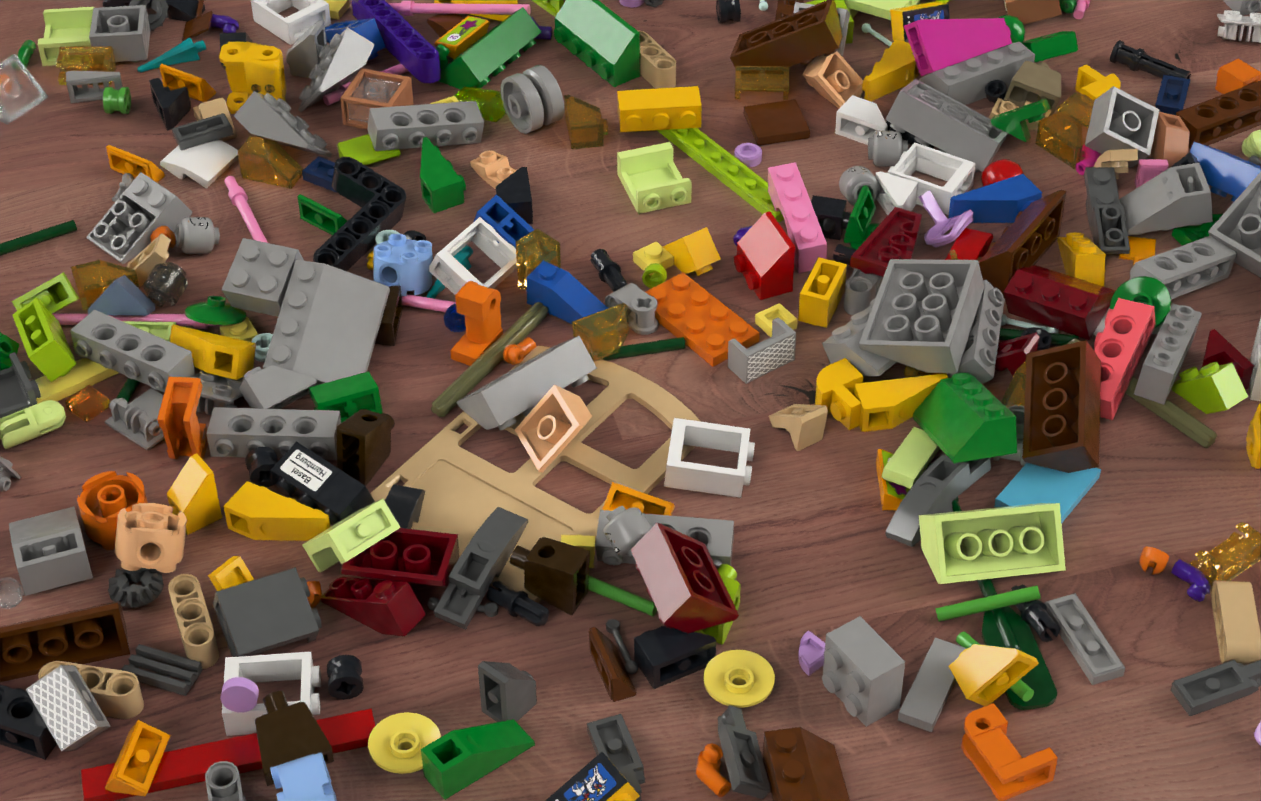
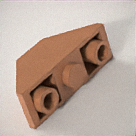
M1159 112L1151 155L1154 159L1167 160L1168 168L1188 154L1190 131L1180 116Z

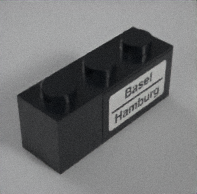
M297 441L271 469L278 480L276 486L282 493L288 497L294 494L299 498L298 500L301 504L313 509H319L328 514L329 522L332 526L354 512L375 502L365 485Z

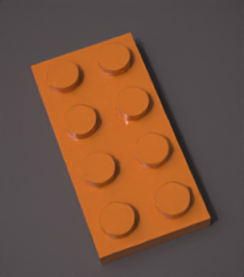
M684 272L646 291L647 294L657 300L658 307L655 311V318L658 320V323L677 338L684 337L685 345L712 367L728 359L729 340L735 338L746 349L760 340V332Z

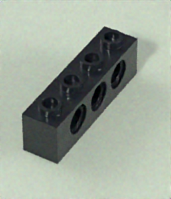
M0 684V744L46 760L57 743L27 691L21 688L13 689Z

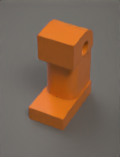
M468 281L455 295L456 311L459 314L465 315L466 333L453 346L450 353L452 360L471 366L503 335V329L501 327L500 292L497 289L487 288L476 282Z
M168 377L157 421L162 429L170 459H178L179 456H192L196 453L202 460L208 446L206 424L199 423L196 415L203 387L201 378Z
M992 703L967 715L964 723L965 734L962 737L961 748L991 788L998 801H1005L1053 781L1058 757L1049 747L1023 758L1006 736L1008 721L996 705Z

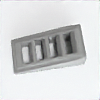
M66 71V84L70 102L79 103L103 100L104 89L109 87L110 81H114V90H119L123 87L120 72ZM103 82L104 88H99L98 83ZM88 84H93V88H88Z

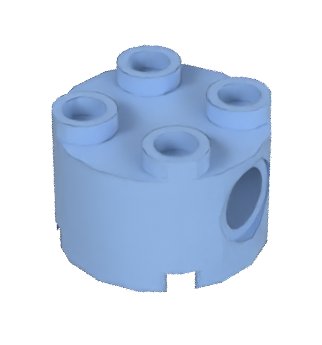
M403 234L389 235V240L374 247L373 281L386 286H401V296H407V291L414 290V295L428 291L432 286V274L429 272V266L433 261L432 243L426 240L406 239V236Z
M322 752L270 767L276 789H283L282 792L276 794L278 801H337Z

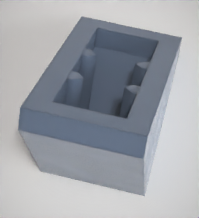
M123 275L116 279L88 308V314L95 309L106 315L147 316L155 311V304L129 278Z

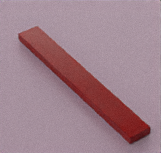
M372 708L316 720L329 741L333 754L368 746L370 733L375 727ZM257 733L164 752L148 793L206 781V771L211 765L219 761L233 763L237 766L239 774L263 769ZM115 763L81 770L84 801H115L138 795L116 793L105 789Z

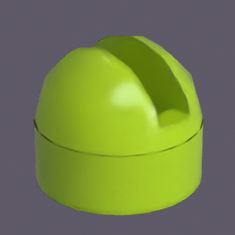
M650 264L644 270L642 281L645 286L651 289L666 281L667 272L661 264Z

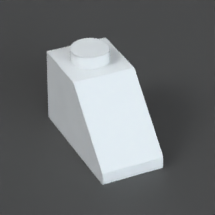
M852 95L837 110L835 134L868 145V138H873L876 131H887L888 125L877 104Z

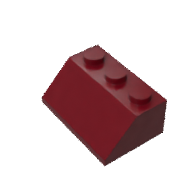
M1033 265L1017 269L1003 293L1008 313L1090 340L1109 309L1111 299L1116 290Z
M656 523L631 549L636 561V569L642 575L647 586V594L657 608L659 620L666 627L691 633L731 622L739 617L705 543L660 523Z
M399 528L343 563L341 574L448 587L450 583L449 575L459 559L458 534Z

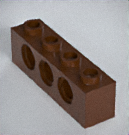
M1261 80L1176 112V116L1181 117L1190 131L1188 148L1191 149L1194 141L1208 146L1260 126Z

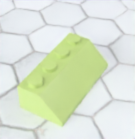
M1037 503L919 515L921 548L938 584L1066 571L1060 503Z

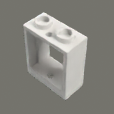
M251 0L254 21L289 45L294 44L302 34L319 20L324 21L325 27L331 25L329 3L324 0ZM292 6L300 10L285 18L278 14Z
M914 143L907 152L904 151L898 163L890 167L888 174L918 182L916 204L923 206L919 196L927 191H931L942 212L949 215L951 197L968 192L973 186L976 163ZM918 171L948 182L944 187L911 175Z
M479 217L436 254L429 266V272L456 295L468 281L476 282L487 288H495L514 271L523 256L517 252L514 246L504 240L491 225ZM471 241L501 268L484 284L454 258Z
M674 418L664 487L741 498L743 485H750L752 466H746L747 461H753L755 447L754 442H749L750 429ZM683 445L738 452L737 469L681 461Z
M311 652L225 657L224 683L235 677L247 678L254 683L301 679V701L287 702L288 706L298 702H305L313 716L320 715L319 693H314L315 687H321V672L319 665L313 666ZM264 703L256 704L252 710L247 712H234L222 704V717L226 736L257 733L255 719L268 714Z

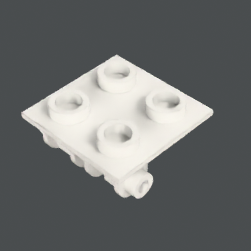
M1224 10V14H1217L1220 22L1224 23V26L1218 27L1217 36L1222 37L1223 40H1236L1239 25L1238 41L1242 40L1244 26H1248L1246 42L1250 41L1253 27L1251 42L1261 43V13L1252 12L1249 17L1242 16L1239 11Z

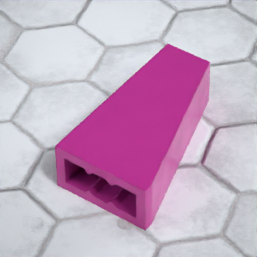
M1004 18L920 19L904 25L920 76L1012 44L1010 29L1006 25Z

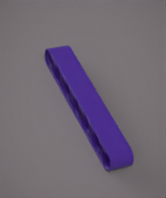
M351 0L353 16L357 20L375 18L386 49L418 81L434 83L441 79L439 52L385 0Z

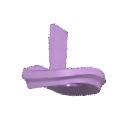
M927 191L919 196L923 207L935 222V225L924 236L927 245L940 247L949 244L973 222V212L971 209L961 215L947 219L931 191ZM952 228L950 233L944 235V233H946L949 229Z

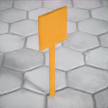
M1128 236L1130 253L1119 254V259L1133 260L1134 265L1138 261L1155 256L1156 239Z

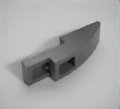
M1086 167L1084 172L1087 193L1085 205L1094 244L1105 254H1129L1130 245L1124 207L1119 202L1114 167Z
M941 455L908 491L885 531L886 537L913 547L921 540L919 515L953 512L952 501L991 469L990 458L953 463L948 456Z
M497 507L475 533L449 575L450 583L434 610L435 617L464 630L467 629L494 577L498 578L528 524V519L500 507Z

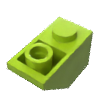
M1213 362L1202 367L1200 370L1197 367H1191L1179 374L1180 379L1174 382L1172 386L1173 392L1205 414L1228 410L1248 397L1233 363L1219 365L1218 362Z

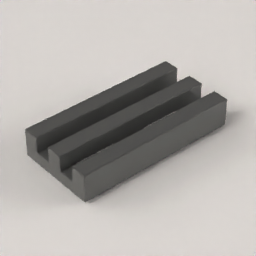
M224 113L172 129L173 137L176 139L180 150L234 135L232 126Z
M140 644L136 648L137 654H132L128 659L130 664L124 665L121 669L122 671L134 673L140 683L184 696L187 695L203 670L201 662ZM139 667H142V668H145V669H149V670H152V671H156L157 674H156V673L149 672V671H145V670H142V669H139ZM170 676L176 677V678L185 680V682H182V681H179V680H176V679H172V678H169V677H170Z

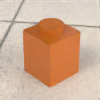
M1238 58L1219 68L1215 90L1226 94L1261 80V72Z

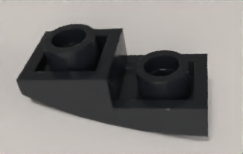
M394 484L391 487L385 502L401 528L411 529L413 522L418 523L425 490Z

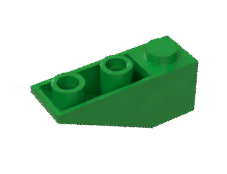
M424 137L420 168L422 199L433 213L463 204L464 191H466L464 178L454 171L449 160H445L441 155L439 147L437 145L434 146L427 137Z
M514 719L453 730L421 749L424 777L441 797L446 800L535 746V741Z

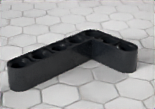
M341 157L336 160L334 165L332 188L362 208L316 250L313 262L325 263L348 271L376 244L375 238L379 232L391 230L401 220L406 202V192L397 184L351 157Z

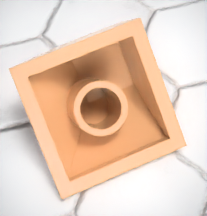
M838 51L829 56L820 55L815 57L808 63L802 74L810 86L814 87L821 96L838 109L852 95L860 98L863 93L862 78Z
M553 385L516 427L515 432L537 470L543 473L592 418V415L580 396L557 385Z

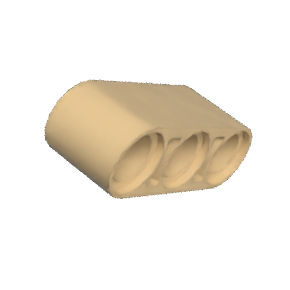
M637 30L640 32V75L655 89L675 88L676 60L646 32Z
M180 574L170 580L168 584L174 616L186 657L201 662L202 669L213 666L219 658L214 628L197 577L191 574Z
M1215 580L1212 586L1211 602L1221 663L1235 660L1237 663H1242L1245 666L1261 660V633L1252 584L1250 582Z
M64 661L49 662L39 671L38 677L40 680L61 665H75L103 714L107 717L130 719L140 714L143 710L144 701L138 678L134 673Z

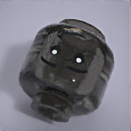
M172 262L156 264L143 284L144 291L148 295L147 297L158 307L175 305L188 286V281L185 277L186 272Z

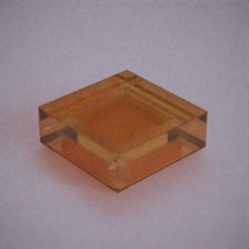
M88 385L65 400V404L69 411L87 423L109 408L110 399Z

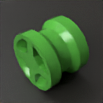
M105 87L103 107L106 114H112L114 111L129 114L131 94L128 87H121L119 90Z

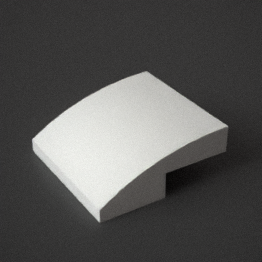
M219 139L185 150H180L178 145L160 161V166L181 180L188 176L207 189L239 159L240 151Z

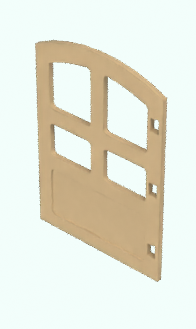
M537 346L524 357L520 364H516L512 369L551 347ZM591 356L597 369L587 374L589 380L608 387L586 406L592 418L543 473L537 470L531 458L516 472L509 473L461 448L460 446L482 427L463 411L370 494L375 502L381 499L385 501L391 487L399 480L405 483L403 486L425 490L418 523L413 522L411 529L458 534L459 558L475 533L497 507L528 519V524L516 546L519 545L531 551L539 538L546 537L561 542V535L595 536L596 543L600 510L603 509L605 501L593 513L586 514L535 487V485L557 464L565 461L609 484L614 482L648 494L665 478L671 437L637 469H632L581 442L627 399H634L646 407L671 430L674 418L693 421L700 420L681 401L656 383L615 363ZM523 412L515 416L514 418L517 422L505 430L518 436L515 429L526 417ZM462 424L468 426L461 434L455 432ZM683 445L681 461L696 446ZM509 557L498 578L494 577L492 583L499 580L517 592H526L531 600L539 603L542 599L524 588V570L511 565Z

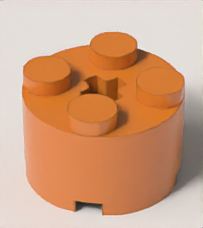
M116 471L97 474L83 484V491L80 497L78 495L77 502L87 536L92 541L101 544L106 550L115 549L117 518L120 510L126 507V511L130 512L132 511V505L148 503L143 482L132 473L126 472L127 476L117 475Z

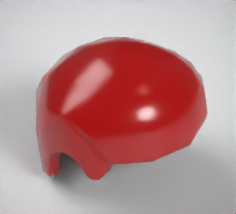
M1001 159L989 164L984 169L981 175V182L984 187L1024 173L1019 164L1010 159Z

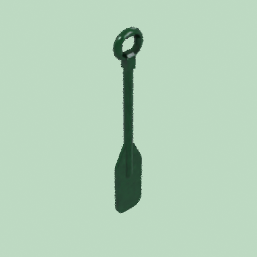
M930 463V464L927 466V468L925 469V471H926V470L930 467V465L933 464V463ZM958 497L952 501L953 512L962 511L958 503ZM991 579L977 580L983 597L997 595ZM1009 606L985 611L981 632L985 645L1017 649L1035 657L1039 662L1038 665L1021 678L1023 682L1034 690L1033 697L1029 701H1023L1009 688L1005 694L1010 704L1021 710H1031L1052 705L1057 697V689L1027 622L1022 620Z

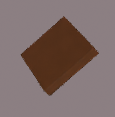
M796 99L744 106V117L758 146L810 138L809 126Z

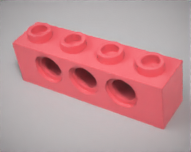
M1118 298L1114 309H1109L1107 312L1105 328L1103 332H1098L1094 342V352L1101 360V418L1113 420L1156 326L1154 306Z

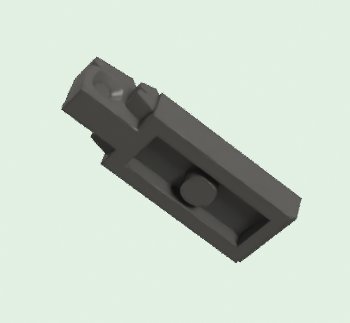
M1232 660L1186 676L1172 683L1171 692L1189 716L1196 715L1258 691L1261 686V660L1245 666Z
M729 705L728 709L717 719L718 734L732 790L763 799L770 792L771 788L756 732L746 729L741 708Z
M622 714L587 723V732L596 755L598 756L603 751L640 795L635 801H642V790L639 784L645 783L644 766Z

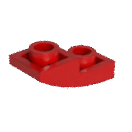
M965 228L954 242L945 260H977L979 257H983L990 247L994 237L993 234Z

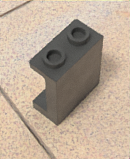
M15 352L9 354L12 366L0 371V418L37 404L36 398L41 397L35 379L29 381L32 377L26 361L20 362Z
M296 567L216 591L213 606L232 657L252 656L302 639H307L308 643L316 640L319 628L322 627L321 619L317 609H311L307 598L310 596L307 581L304 577H299Z

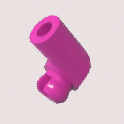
M1085 144L1080 148V151L1085 153L1082 154V157L1085 159L1078 162L1075 167L1080 175H1084L1086 167H1093L1101 153L1086 147Z

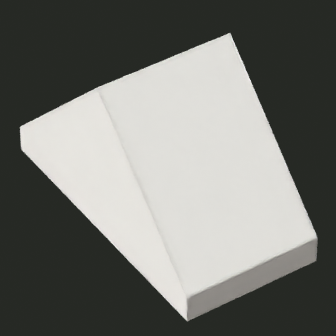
M881 171L876 172L875 177L880 186L876 199L887 216L895 207L912 211L916 205L918 182Z

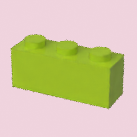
M36 297L12 316L28 358L50 382H53L58 377L68 374L72 367L76 365V361L59 321Z

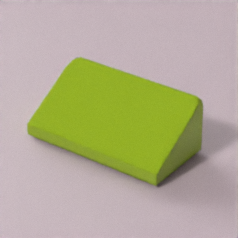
M369 134L337 144L340 158L351 157L365 166L401 155L399 149L375 151Z

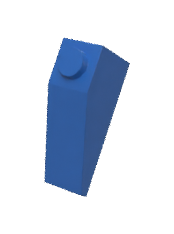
M375 18L339 21L325 27L326 41L329 44L336 33L340 35L347 27L374 43L375 45L368 60L377 57V52L386 48Z
M1024 174L1017 175L951 197L948 218L961 215L971 209L973 212V222L971 223H1014L1020 211L1024 212L1032 202L1041 199L1042 192Z
M497 195L476 213L473 222L481 217L523 256L520 262L533 270L543 260L548 263L552 262L560 253Z
M543 260L526 277L527 304L533 306L535 303L541 302L543 306H547V313L600 338L618 321V316L568 271Z

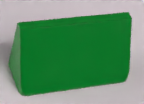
M1059 31L1022 42L1024 46L1035 54L1034 62L1078 50L1076 33L1073 31Z
M867 185L862 187L850 215L844 243L863 241L875 213L876 206Z
M301 194L297 196L300 219L333 235L347 222L342 215Z

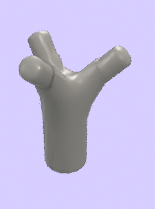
M125 173L123 175L122 181L119 183L120 188L112 198L113 202H116L133 182L134 177L132 174Z

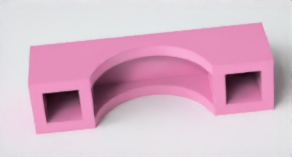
M794 162L768 168V193L775 211L782 212L788 237L795 245L794 263L798 273L811 271L818 257L827 259V242L797 164Z

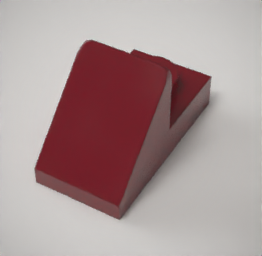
M1215 329L1211 330L1202 367L1213 362H1218L1219 365L1233 363L1245 390L1248 389L1254 365Z
M1037 332L998 343L995 370L1003 371L1008 368L1017 383L1021 385L1026 378L1027 353L1036 352L1040 336Z

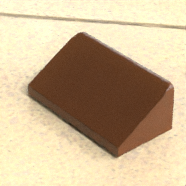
M591 627L589 631V652L610 699L616 702L635 696L637 692L629 674L625 671L624 663L615 644L596 627Z

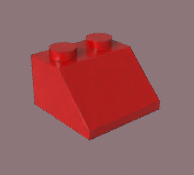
M770 211L765 212L737 242V255L734 256L736 270L743 274L749 289L754 290L760 300L793 292L795 245Z

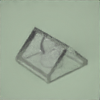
M16 54L0 63V121L8 125L49 97Z

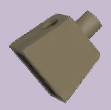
M1025 61L1014 75L1003 101H1010L1016 106L1022 107L1026 100L1034 103L1047 98L1050 106L1049 110H1051L1048 118L1051 119L1061 98V74L1049 69L1045 62L1033 63Z

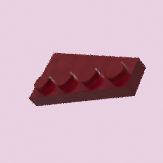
M895 207L852 254L849 267L859 269L865 274H875L884 277L890 259H912L922 215Z

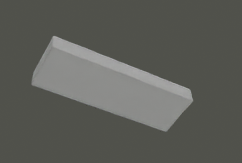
M1076 593L1044 603L1047 607L1046 612L1060 627L1059 635L1092 685L1124 676V665Z
M938 638L934 639L898 713V721L929 732L933 731L956 682L948 666L967 648Z

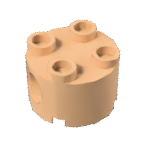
M156 503L134 504L130 512L126 511V507L121 509L117 518L115 554L121 560V567L128 571L146 568L156 569L162 573L174 572L176 564L181 562L184 555L187 524L185 514L179 511L177 516L172 514L173 507Z

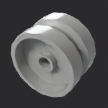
M536 65L525 70L523 74L516 73L502 80L501 98L504 109L514 127L521 133L528 134L538 130L542 125L548 126L563 118L564 100L561 89L553 74L545 66Z

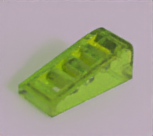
M464 86L454 95L460 102L476 101L482 118L487 121L498 122L506 114L501 91Z

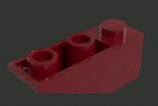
M339 577L331 582L329 589L321 596V602L384 635L405 637L426 615L408 582Z

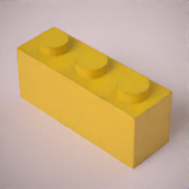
M698 86L617 91L620 132L701 128L702 104Z

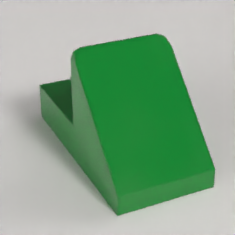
M1046 98L995 115L990 121L993 126L1027 142L1031 135L1025 120L1028 119V122L1032 123L1045 118L1044 113L1050 109Z

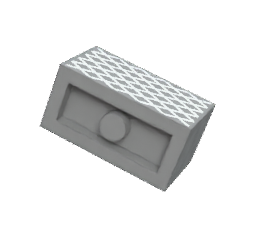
M777 317L772 321V337L746 349L735 338L729 340L728 368L747 384L794 361L796 332Z
M61 665L26 688L28 695L61 751L76 750L111 727L75 665Z

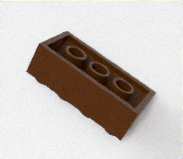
M827 0L739 34L730 59L743 84L751 81L753 83L760 82L772 73L781 74L793 65H805L817 56H829L839 49L843 37L835 1Z
M1059 190L1032 202L1024 212L1020 211L1015 222L1010 227L1007 226L1004 229L997 242L993 241L988 252L983 257L977 259L983 281L987 280L994 288L999 289L1004 296L1003 291L1017 269L1033 266L1042 258L1060 236L1067 191Z
M1087 340L1027 353L1022 453L1024 462L1066 473L1099 467L1101 360Z
M120 601L0 626V682L39 674L40 669L44 665L53 661L87 664L130 654L126 623Z
M802 727L764 731L763 762L773 801H850L834 744Z

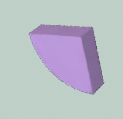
M809 630L801 638L798 651L799 664L808 676L824 665L825 643Z

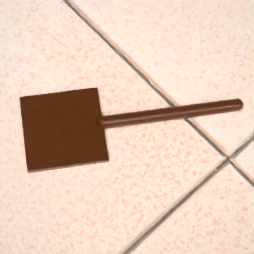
M199 0L196 18L186 22L182 41L210 30L213 12L209 11L201 15L204 0Z

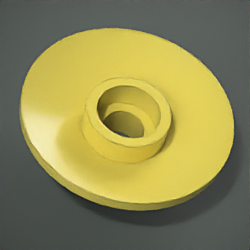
M747 650L722 652L712 658L704 670V686L713 699L726 706L731 705L744 708L757 705L771 694L775 684V674L770 663L759 654Z
M410 712L397 713L384 718L373 728L368 739L369 754L376 765L386 771L399 774L416 772L423 769L421 749L439 739L441 734L437 725L426 716Z

